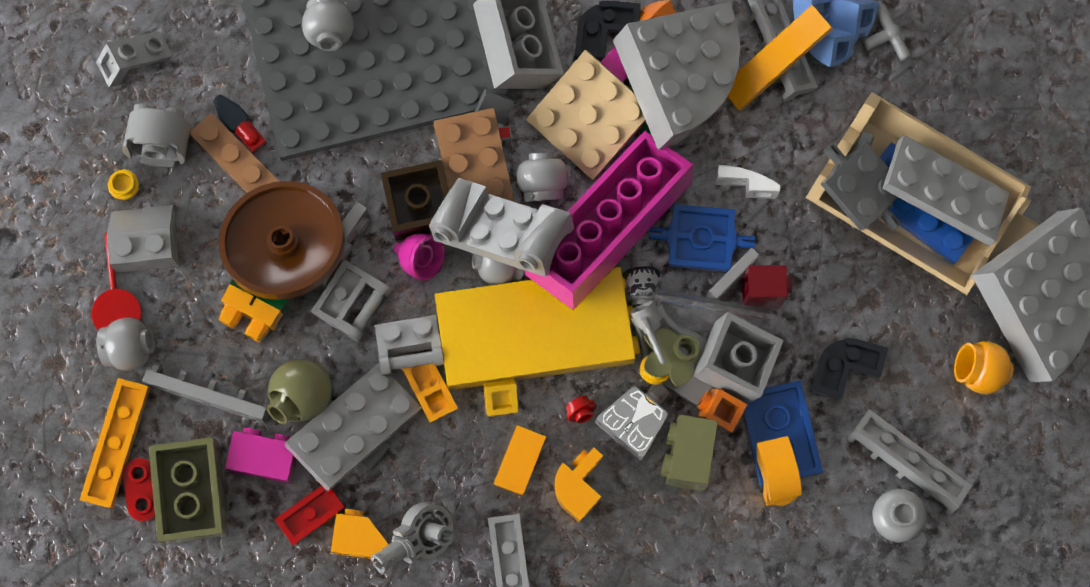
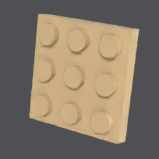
M584 50L526 119L592 180L598 178L646 122L635 93L587 50Z

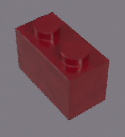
M748 265L741 279L742 309H780L784 301L788 300V294H792V275H787V265Z

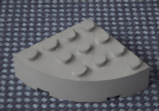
M730 2L627 23L613 39L658 151L678 144L698 130L724 103L734 85L739 67L740 40L737 21Z
M1082 208L1057 211L971 275L1029 382L1054 381L1071 364L1082 348L1090 330V226Z

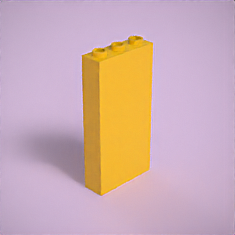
M621 267L613 268L574 310L533 280L435 293L448 390L483 386V383L508 379L519 381L634 364L635 355L640 354L638 337L631 334L630 324L633 323L630 319L632 317L630 312L633 310V306H627L624 291L626 280L622 276Z

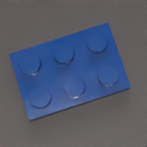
M801 380L766 387L763 395L749 403L743 412L760 487L763 486L764 480L757 462V443L785 436L789 437L800 478L822 474L823 469Z

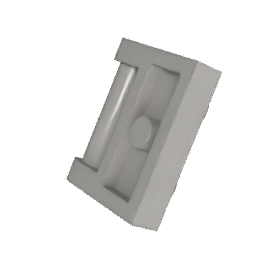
M344 259L311 310V313L340 330L351 339L359 342L364 335L363 329L383 298H387L392 289ZM365 287L372 288L374 291L353 324L350 325L344 320Z
M436 315L375 325L382 375L391 374V370L434 363L435 366L444 365ZM432 349V351L389 358L392 355Z

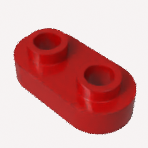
M135 458L126 464L123 471L127 510L129 515L135 520L149 522L155 519L150 461L144 458ZM138 468L144 470V475L141 479H135L134 472ZM143 499L147 500L148 507L144 511H140L138 503Z

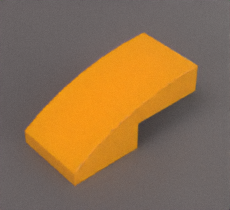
M434 363L402 368L430 423L458 409Z

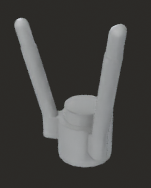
M648 301L635 307L630 312L632 315L630 319L636 329L643 358L649 355L647 343L644 339V333H647L660 363L665 364L666 359L654 333L655 330L661 327L660 320L662 319L677 336L684 333L666 314L662 304L655 306L653 301Z

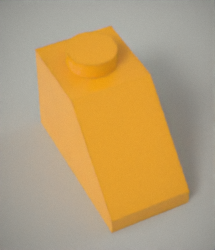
M345 509V514H336L331 553L371 559L373 554L381 551L389 544L368 517H363L364 511Z

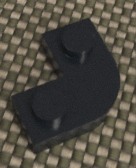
M606 0L600 1L598 5L588 9L578 22L575 59H578L584 50H587L597 60L602 61L606 53L607 33L619 34L627 23L639 21L641 3Z
M845 338L844 340L832 343L823 351L818 360L810 392L841 400L849 371L880 379L888 348L855 338Z

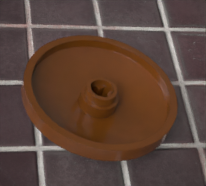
M295 181L272 182L251 190L231 207L220 229L219 253L229 276L243 290L265 299H290L314 290L334 272L344 251L345 229L335 204L319 189Z

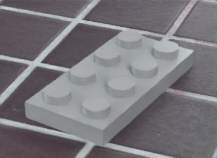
M905 135L897 142L882 188L988 246L997 239L1010 193Z
M378 363L328 405L323 412L314 417L287 440L285 447L329 492L417 415L422 407L390 374L382 375L380 364Z

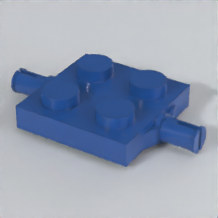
M674 204L672 221L669 227H651L649 230V240L667 241L669 248L668 267L728 272L731 269L732 254L736 247H752L754 249L755 236L737 235L734 225V209Z

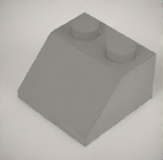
M173 205L111 212L107 231L109 265L117 273L179 266Z

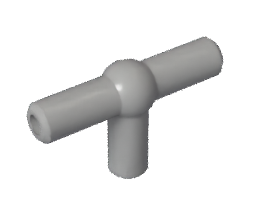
M880 4L877 17L884 30L864 39L863 44L867 50H871L890 40L899 60L904 61L911 54L901 37V30L894 23L885 4Z

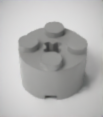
M146 104L134 105V110L129 114L122 151L130 159H132V154L141 157L140 163L148 166L170 168L174 167L176 161H179L181 165L185 161L191 125L183 118L184 112L180 109L169 107L161 110L154 109Z

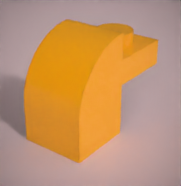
M785 436L757 443V462L764 480L763 497L766 506H784L793 500H797V496L802 495L797 462L789 437Z
M595 448L589 453L583 450L572 462L576 467L573 471L562 463L555 477L556 498L561 507L578 523L584 519L601 499V496L583 481L603 459V455Z

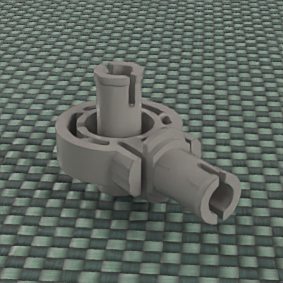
M421 502L412 506L403 517L401 526L393 530L392 543L371 556L372 561L378 560L373 563L374 567L379 572L384 573L402 559L412 564L419 558L432 559L441 555L454 540L453 521L450 513L444 507L429 502Z

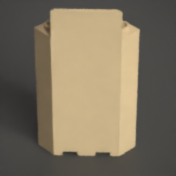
M871 92L837 146L845 156L851 154L865 131L874 135L871 148L880 157L891 142L897 145L898 140L905 135L1010 192L996 241L988 246L974 238L954 265L898 225L896 229L891 231L881 217L875 219L866 229L861 230V232L966 295L973 285L977 287L971 276L973 273L1040 225L1023 215L1031 202L1027 198L1031 186ZM829 159L806 198L857 228L821 186V183L831 174L835 163Z

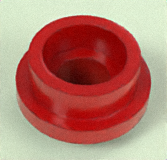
M586 395L577 397L566 406L567 418L570 422L584 423L594 416L593 412L597 405Z

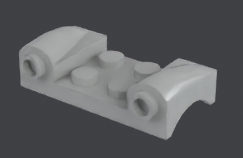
M458 178L429 224L434 241L547 277L549 274L553 256L561 240L574 229L570 212L544 204L541 205L539 210L488 194L486 186Z

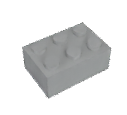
M477 0L473 4L494 89H544L564 75L544 0Z

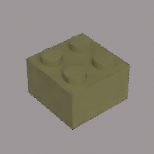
M679 414L676 422H671L666 437V445L671 446L670 454H666L663 458L661 476L666 477L665 485L703 491L708 486L718 421Z

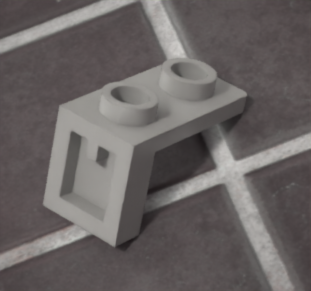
M157 31L106 43L96 63L107 85L113 87L121 84L129 69L169 60L172 53L161 32Z

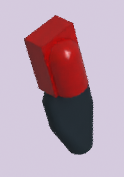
M219 95L213 100L220 121L230 132L238 136L252 154H255L267 144L263 136L251 124L249 116L240 105L223 95Z

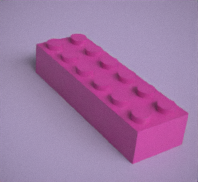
M644 131L567 211L571 213L574 229L558 245L547 277L525 271V275L574 310L692 184L693 164L669 147L658 151L652 135Z

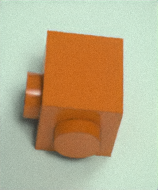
M711 389L710 393L706 391L701 397L697 406L700 409L697 417L718 421V429L724 432H733L748 404L721 389Z

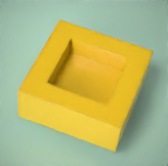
M515 379L483 383L487 417L518 413Z

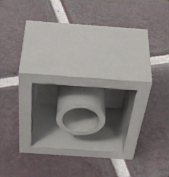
M727 312L715 321L693 377L749 404L763 395L784 340Z

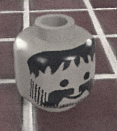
M648 261L631 263V268L622 273L626 280V288L624 290L626 302L631 303L633 308L648 301H653L656 305V301L663 296L661 272L658 268L649 266Z

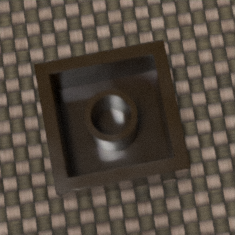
M442 160L382 172L381 177L395 240L406 239L408 236L416 233H432L429 224L449 192Z

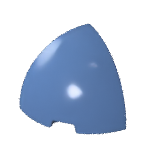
M793 0L794 19L796 20L813 5L832 26L833 30L809 52L824 65L833 67L849 59L855 53L853 46L860 37L868 36L877 15L879 2L874 0Z

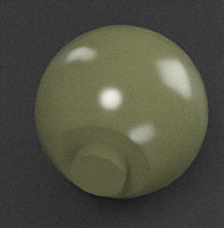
M306 359L290 360L278 367L271 376L268 385V396L271 403L267 406V411L270 416L278 423L286 424L289 420L292 422H308L323 412L329 405L332 396V385L327 369L318 362Z

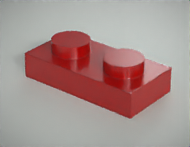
M321 485L274 520L292 546H295L346 508L332 489L328 492Z

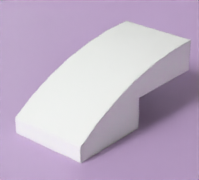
M718 165L715 185L746 186V198L776 199L780 192L779 184L754 171L727 165Z

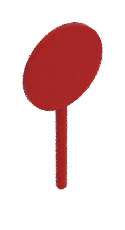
M107 232L104 235L111 289L99 295L92 306V322L97 330L108 326L111 322L120 318L131 317L141 321L142 316L138 299L126 290L117 289L115 270L109 265Z

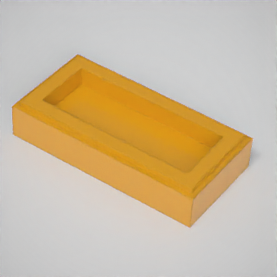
M517 425L493 484L523 496L546 436Z

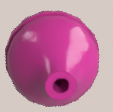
M416 233L408 236L402 242H397L394 246V252L398 256L402 269L417 280L427 281L434 278L443 265L445 258L444 244L434 241L432 234Z

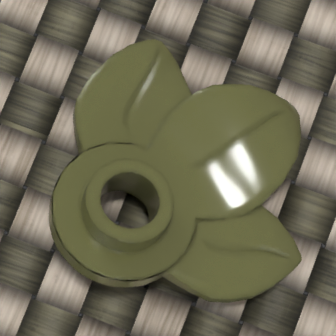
M667 328L655 330V336L666 359V363L661 364L646 333L644 339L653 349V352L649 354L645 361L644 371L655 377L669 375L676 387L689 382L694 374L693 364L699 359L701 354L698 340L691 335L683 334L677 336ZM680 347L686 348L689 354L684 355L681 353Z

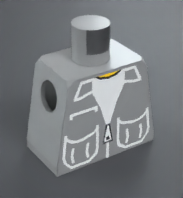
M661 384L652 385L645 394L636 386H633L596 418L595 424L642 461L668 416V413L660 405L670 392Z

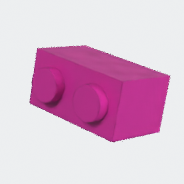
M243 428V432L233 431L225 465L226 470L288 484L292 483L297 459L285 447V442L291 438L290 436L274 434L272 439L262 437V431Z

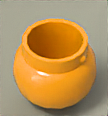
M990 341L964 344L960 348L954 364L956 380L964 383L970 390L985 395L996 393L1007 385L1012 379L1014 371L1006 349Z

